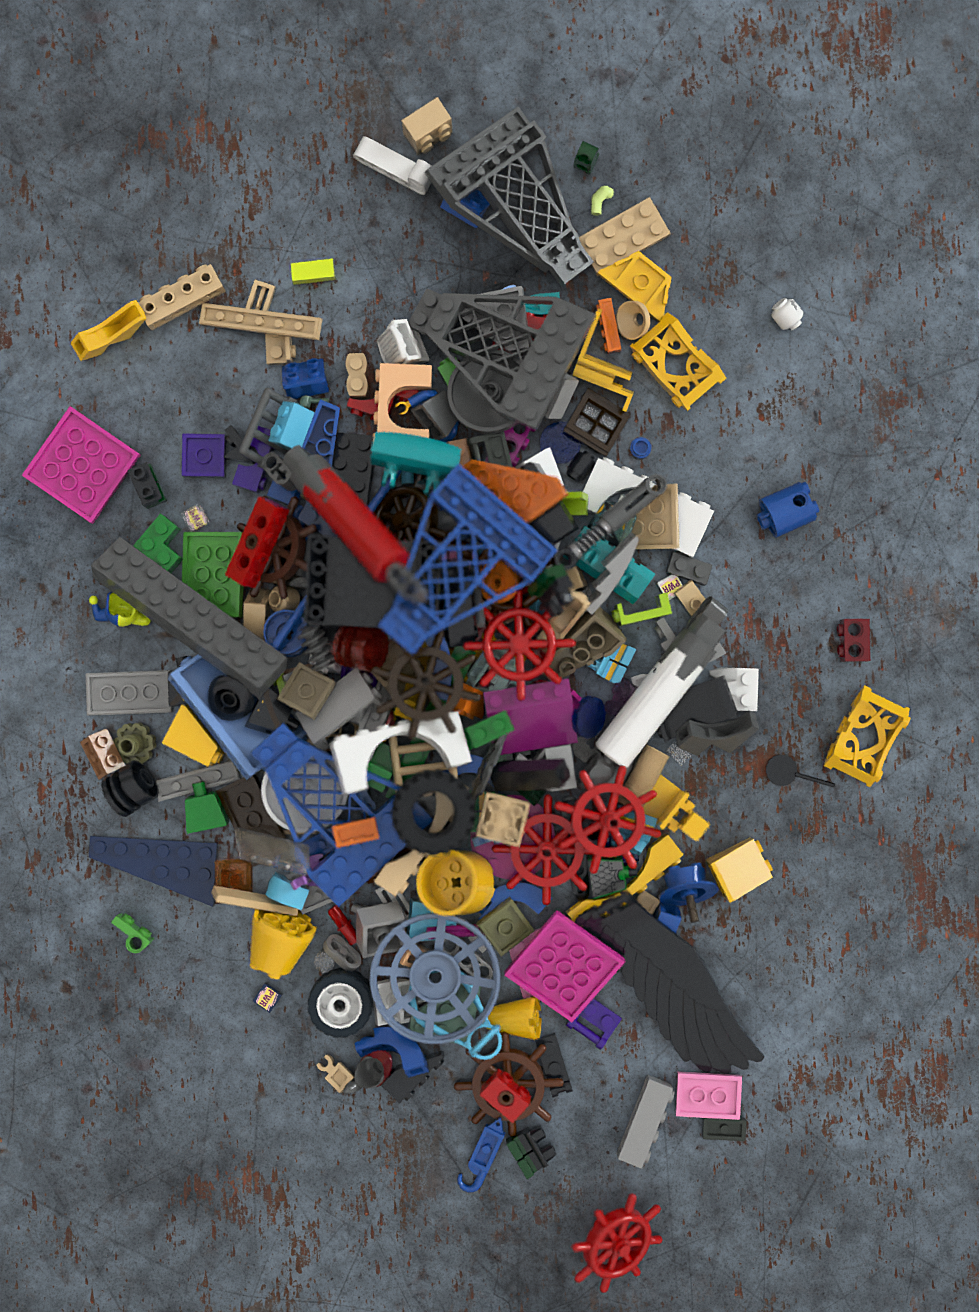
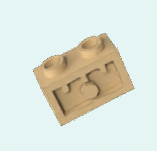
M265 333L267 365H283L293 362V358H296V347L292 345V337Z

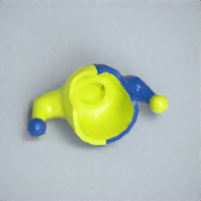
M113 592L107 594L105 608L103 609L97 603V596L93 595L89 598L96 621H110L113 625L119 627L131 624L146 626L151 622L149 618Z

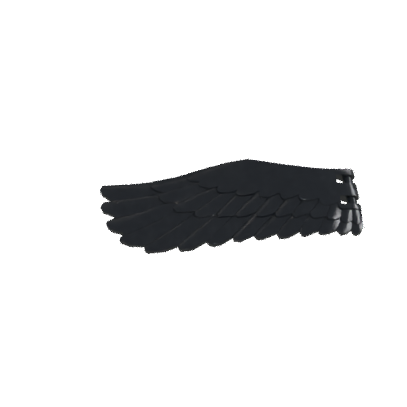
M627 889L621 891L619 896H612L602 901L600 906L594 905L576 917L575 923L582 926L588 933L625 958V963L617 972H622L625 983L629 987L634 988L637 998L641 1002L645 1001L649 1017L658 1020L660 1033L665 1040H672L676 1052L683 1061L688 1062L691 1060L700 1070L707 1073L711 1071V1068H714L722 1074L731 1073V1065L746 1070L749 1067L748 1060L762 1062L765 1058L763 1053L735 1020L696 949L650 914Z

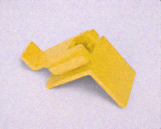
M598 308L595 314L596 318L589 329L572 375L627 396L622 411L626 412L634 392L623 388V385L613 382L616 375L630 381L632 371L586 354L602 309Z
M659 775L660 777H658L659 779H657L658 781H656L652 789L657 792V796L643 805L645 814L657 818L656 824L662 829L668 827L675 833L679 828L695 841H698L709 827V823L692 811L696 805L687 799L689 797L687 792L679 789L664 776ZM681 808L686 813L678 822L673 816H677L680 813L678 810Z

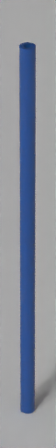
M401 470L397 471L396 480L402 473ZM388 478L386 486H381L367 506L373 513L390 490V478ZM306 595L271 645L276 649H279L304 613Z

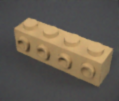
M202 265L196 269L195 273L179 277L176 283L162 286L159 288V292L143 296L138 304L143 309L147 318L145 320L147 326L154 330L226 291L212 265Z

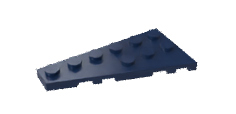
M90 836L89 858L214 907L215 899L212 889L213 886H216L217 842Z

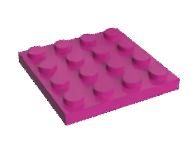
M70 406L22 476L93 524L127 476V470L134 466L141 455Z
M556 910L504 971V976L567 1020L573 1022L625 963V958Z

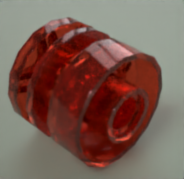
M342 625L335 634L332 652L334 660L340 666L372 673L371 669L373 666L382 667L386 661L389 649L388 636L384 630L378 627Z

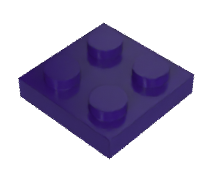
M182 433L181 476L225 477L226 435Z

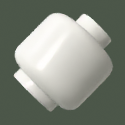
M783 298L772 307V318L782 330L789 328L794 330L802 323L800 320L803 317V311L795 300Z

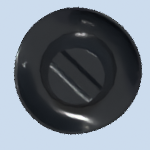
M217 676L212 680L208 688L209 707L216 716L223 720L233 721L247 716L254 707L252 694L242 683L231 677Z

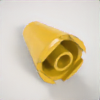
M532 996L496 1005L489 1014L488 1020L492 1026L500 1025L499 1032L501 1033L507 1032L510 1035L538 1040L542 1025V1018H539V1011H541L540 1000Z

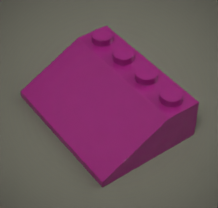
M563 679L560 684L550 681L525 685V699L523 701L517 699L516 687L483 692L487 718L506 710L515 728L514 731L507 733L500 755L578 743L569 679Z

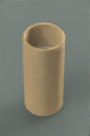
M645 745L624 787L631 790L637 797L652 790L665 764H667L669 756L649 745ZM619 795V803L623 805L629 803L624 796Z

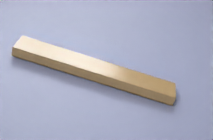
M202 303L199 324L319 340L323 319Z

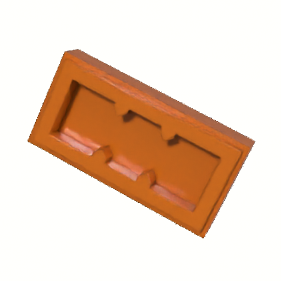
M375 816L332 826L336 848L380 838Z

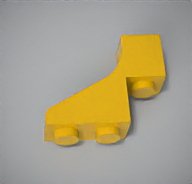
M137 300L131 301L97 326L79 332L71 341V345L80 361L102 355L109 345L130 339L147 318Z

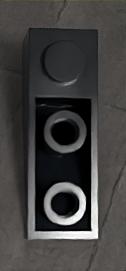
M442 1050L425 1056L429 1072L433 1068L437 1070L443 1064L444 1052ZM400 1064L391 1071L390 1076L381 1086L400 1104L403 1100L407 1101L415 1093L413 1089L418 1084L423 1085L427 1081L429 1072L408 1078L404 1072L403 1064Z

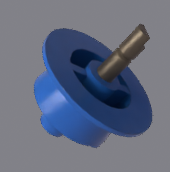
M693 863L688 867L682 868L680 866H672L668 868V873L664 876L667 889L660 894L659 900L665 905H687L690 922L694 923L699 922L695 903L711 898L718 892L719 888L716 883L707 881L706 869L702 867L701 863Z

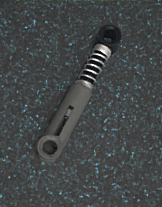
M653 474L644 479L643 482L602 514L595 527L591 526V530H587L586 534L578 537V541H573L569 546H565L562 550L556 552L552 556V566L559 565L560 556L565 555L568 557L569 563L563 567L565 571L572 569L579 561L578 559L583 556L582 553H587L586 550L591 549L593 544L596 545L597 541L600 542L602 537L605 538V534L615 533L659 495L663 494L667 488L666 479L659 474ZM651 481H655L657 483V491H653L650 488ZM643 493L645 496L631 507L630 503Z

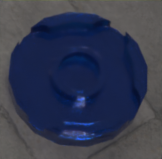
M563 421L548 425L542 432L539 441L541 451L547 448L551 449L556 464H565L572 461L580 451L582 444L563 432L567 424Z
M585 696L578 702L580 704L578 708H575L573 711L572 726L574 732L578 733V736L589 739L595 737L601 731L605 722L606 710L601 699L595 696Z

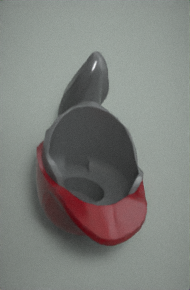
M376 1050L364 1056L355 1068L354 1080L346 1084L343 1093H355L361 1088L369 1089L382 1085L391 1074L392 1056L383 1050Z

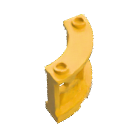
M667 312L661 317L662 320L635 344L632 343L630 345L633 351L631 355L637 363L644 365L661 387L672 397L671 400L676 407L680 408L682 406L688 411L691 409L690 405L717 382L721 384L727 378L714 360L702 349L698 351L697 347L693 346L691 343L693 339L683 328L679 320ZM668 327L663 339L658 338L657 336ZM654 340L660 348L650 346L649 349L654 354L648 356L643 351V348ZM678 342L680 344V348L678 350H674L670 348L668 344H670L673 347V343ZM666 351L676 356L685 353L690 355L686 362L687 375L678 376L666 373ZM657 362L658 370L654 367L652 363ZM693 363L699 365L698 369H693L695 374L692 373L690 365ZM669 382L676 383L675 388ZM689 382H692L695 388L683 396L680 393V389L686 388L689 391Z
M864 685L851 704L852 709L848 713L849 716H844L837 729L839 735L836 737L837 740L830 745L824 766L829 769L834 767L871 787L874 782H879L883 775L881 769L894 740L901 729H905L910 722V717H908L910 708H903L871 692L872 689ZM869 702L881 708L878 711H876L875 708ZM887 710L898 717L895 722L889 724L888 719L892 716L886 715L881 718L880 715ZM861 715H864L865 719H867L870 715V718L866 722H859V717ZM874 722L878 743L870 748L859 751L858 739L851 732L853 727L865 728ZM848 740H852L854 743L853 752H851L852 746L849 748L846 747V742ZM840 759L852 760V765H850V764H848V763H846V762H844V761H842V760H840ZM858 759H860L863 768H865L867 762L871 764L869 774L857 768Z

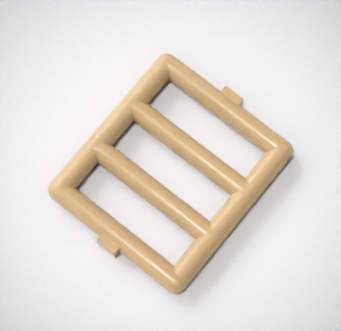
M397 736L388 738L394 783L401 785L403 783L402 776L418 774L424 770H449V773L458 778L457 767L446 769L444 762L401 767L399 754L436 749L427 742L398 746ZM428 792L423 795L424 797L433 796L432 793L436 792Z

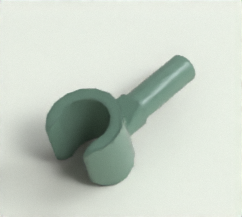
M304 395L301 397L299 405L310 409L311 403L318 404L320 399L329 403V398H312Z

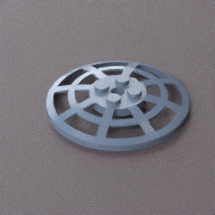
M427 913L403 921L385 936L373 958L370 971V986L378 1011L394 1030L414 1041L427 1044H442L467 1036L486 1020L498 997L500 970L493 947L478 928L454 915L444 916L436 913ZM438 919L436 931L421 933L410 938L403 930L408 925L418 921ZM446 920L466 927L478 938L467 945L459 937L445 932ZM397 935L404 945L396 953L392 966H378L385 947ZM435 938L434 950L423 953L415 944L424 939ZM444 939L456 943L462 950L454 956L443 951ZM483 945L487 949L492 962L493 979L480 977V967L474 951ZM409 949L416 958L411 968L398 967L402 956ZM467 956H469L473 965L474 976L461 974L458 963ZM432 971H438L441 973L442 978L438 982H433L430 980L429 974ZM377 975L390 976L391 988L397 1002L389 1009H386L380 997ZM397 976L409 977L412 989L404 996L401 995L398 988ZM460 983L473 985L469 996L462 1003L455 994L459 989ZM479 986L492 988L487 1005L474 1020L467 1008L474 1001ZM418 996L420 999L428 1002L427 1014L414 1009L408 1003ZM449 1000L455 1008L448 1013L435 1015L436 1003ZM403 1008L412 1016L426 1021L424 1034L404 1027L393 1016ZM460 1015L467 1024L463 1029L453 1033L433 1035L434 1022L450 1020Z

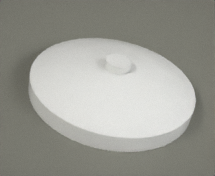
M326 759V761L336 770L335 762ZM306 763V774L319 775V764ZM304 765L294 774H303ZM321 766V775H330ZM265 771L261 785L265 809L277 824L290 830ZM290 778V789H303V778ZM306 778L305 789L318 790L319 779ZM321 779V790H334V779ZM288 780L283 783L286 787H288ZM336 781V790H342L341 785ZM292 793L302 803L303 793ZM305 793V804H318V794ZM321 794L320 805H333L334 794ZM336 794V805H345L348 795ZM283 798L296 832L305 833L312 824L287 798ZM307 808L317 818L318 809ZM320 809V819L333 820V809ZM335 809V820L343 809Z

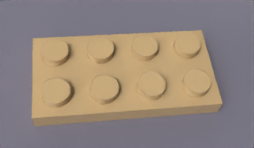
M649 197L585 233L579 239L583 248L594 261L591 267L597 275L600 269H604L637 251L642 252L670 236L671 233Z

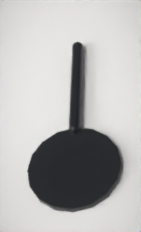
M779 754L773 756L766 765L767 778L771 783L778 786L788 785L794 781L795 777L835 787V783L797 773L795 761L787 755Z

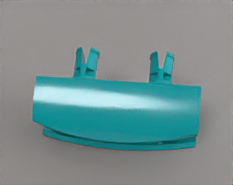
M376 432L370 460L371 465L385 467L381 482L383 487L386 486L388 478H390V488L395 487L398 470L426 475L427 481L424 494L428 496L431 486H433L434 492L439 486L440 479H445L460 462L461 448L417 435Z
M584 525L577 538H574V541H578V537H582V534H586L587 530L591 529ZM600 539V542L597 541L596 545L593 544L591 549L586 550L587 553H582L583 556L578 559L579 561L576 563V566L597 579L607 569L601 562L616 546H610L608 544L609 541ZM631 558L620 581L613 589L615 593L631 604L638 600L655 575L654 572L641 563H635L633 558Z

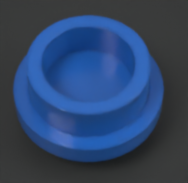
M636 438L630 445V451L636 458H645L651 452V443L646 438Z

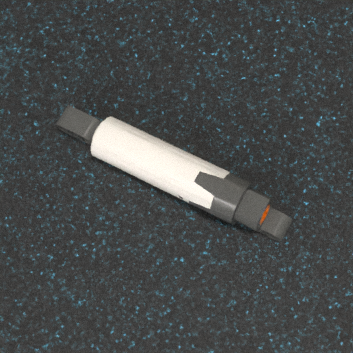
M712 596L703 601L688 621L686 628L684 627L596 741V747L604 755L596 754L584 768L594 785L608 783L616 771L614 762L620 766L629 767L716 654L714 648L726 634V631L719 624L727 615L728 609ZM578 776L576 786L584 792L586 788Z

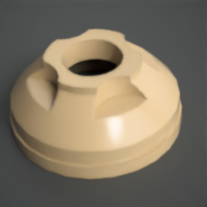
M627 301L619 307L616 314V324L620 334L626 339L636 340L648 332L650 315L644 304L639 301ZM638 313L643 316L642 325H639L637 322Z

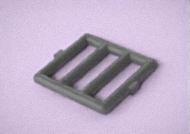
M270 388L264 389L239 448L241 455L258 463V467L262 469V459L264 457L249 449L253 437L285 455L288 450L270 442V436L257 430L261 418L272 424L276 422L277 416L265 410L269 399L281 405L283 401L295 403L297 401L288 396L284 397Z

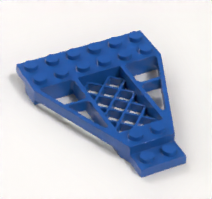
M458 463L428 498L408 558L409 560L405 567L410 571L421 536L435 548V552L415 574L419 578L427 569L428 581L420 582L428 584L429 596H427V599H430V610L423 604L417 605L410 602L397 591L391 611L378 626L410 654H413L428 636L531 583L557 552V549ZM432 502H435L457 522L455 529L441 544L435 542L423 531ZM462 527H464L467 531H459V530H460ZM459 534H471L472 546L460 547ZM455 536L456 547L445 548ZM475 538L478 541H480L483 545L476 546ZM487 548L488 561H477L476 549ZM472 549L473 562H461L460 550ZM457 550L458 563H446L445 551ZM441 553L442 564H431ZM501 560L523 579V582L497 595L482 582V579L495 563ZM487 564V566L478 575L477 565ZM473 565L474 577L463 578L462 566ZM458 566L459 578L447 579L446 567ZM442 567L443 579L431 580V568ZM459 581L460 594L448 595L447 582ZM463 581H473L464 592ZM432 583H444L445 595L433 596ZM476 586L481 587L492 597L490 600L455 618L451 617ZM459 597L453 606L449 608V598ZM445 598L446 611L434 612L433 599ZM436 614H445L442 619L436 616Z
M284 722L251 751V754L266 768V773L308 876L338 907L406 846L399 839L393 827L392 804L395 794L376 811L357 792L347 794L349 795L348 805H336V794L343 793L342 790H336V781L340 784L337 771L326 761V759L334 762L333 755L298 738ZM306 763L319 764V775L306 774ZM304 765L303 774H294ZM321 766L330 775H321ZM366 770V783L373 779L395 790H399L401 785ZM290 778H303V789H290ZM306 778L319 779L318 790L305 789ZM321 779H334V790H321ZM287 780H288V787H286V786L283 784V783L286 782ZM292 793H303L302 803ZM305 793L318 794V804H305ZM321 794H334L333 805H320ZM351 797H352L360 806L351 805ZM283 798H287L312 824L300 837L297 835ZM417 800L413 807V818L418 827L423 830L434 819ZM307 808L318 809L317 818ZM320 809H333V820L320 819ZM335 809H347L348 820H335ZM351 810H364L363 819L366 818V812L370 817L375 816L379 839L336 848L333 830L331 834L322 825H335L356 821L350 820ZM313 831H319L335 849L312 869L301 842Z

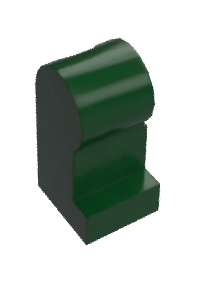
M583 141L574 159L573 167L590 175L599 157V148Z

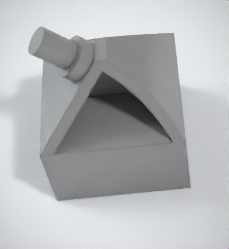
M573 372L571 374L566 373L544 415L546 418L562 419L579 382L577 380L578 377L572 375Z
M570 745L541 748L533 759H527L520 753L515 758V761L564 758L570 770V779L562 789L545 790L552 792L577 788Z
M398 901L369 906H361L355 903L352 905L351 911L356 913V942L362 957L374 956L385 936L395 926L405 921ZM395 935L389 941L382 954L399 951L404 943Z

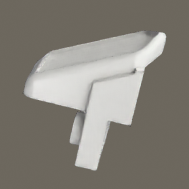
M407 319L392 320L387 329L377 339L380 355L384 363L417 365L424 364L430 360L419 332L410 328Z

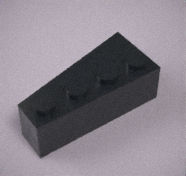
M461 557V562H469L464 557ZM457 558L445 559L446 563H458ZM463 565V578H470V565ZM458 566L446 567L447 579L459 578ZM440 567V579H439V580H442V579H443V568ZM459 581L447 582L448 595L460 594ZM463 581L464 592L470 586V581ZM440 583L441 595H445L444 583ZM472 592L451 615L452 618L474 608L471 598ZM459 597L449 598V608L453 606ZM442 598L443 611H446L445 598ZM475 612L445 627L449 647L463 646L465 642H476L475 638H478L477 625H474L473 620Z

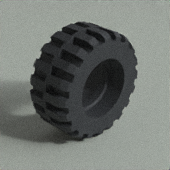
M424 770L405 780L395 794L392 804L394 830L397 832L399 839L408 848L418 851L419 854L424 855L426 853L431 854V856H437L440 853H450V850L459 848L461 843L468 839L469 833L475 824L476 810L472 795L465 784L451 773H446L442 770ZM428 792L444 794L450 799L454 807V817L451 824L443 831L437 833L422 830L413 818L415 802L420 796Z

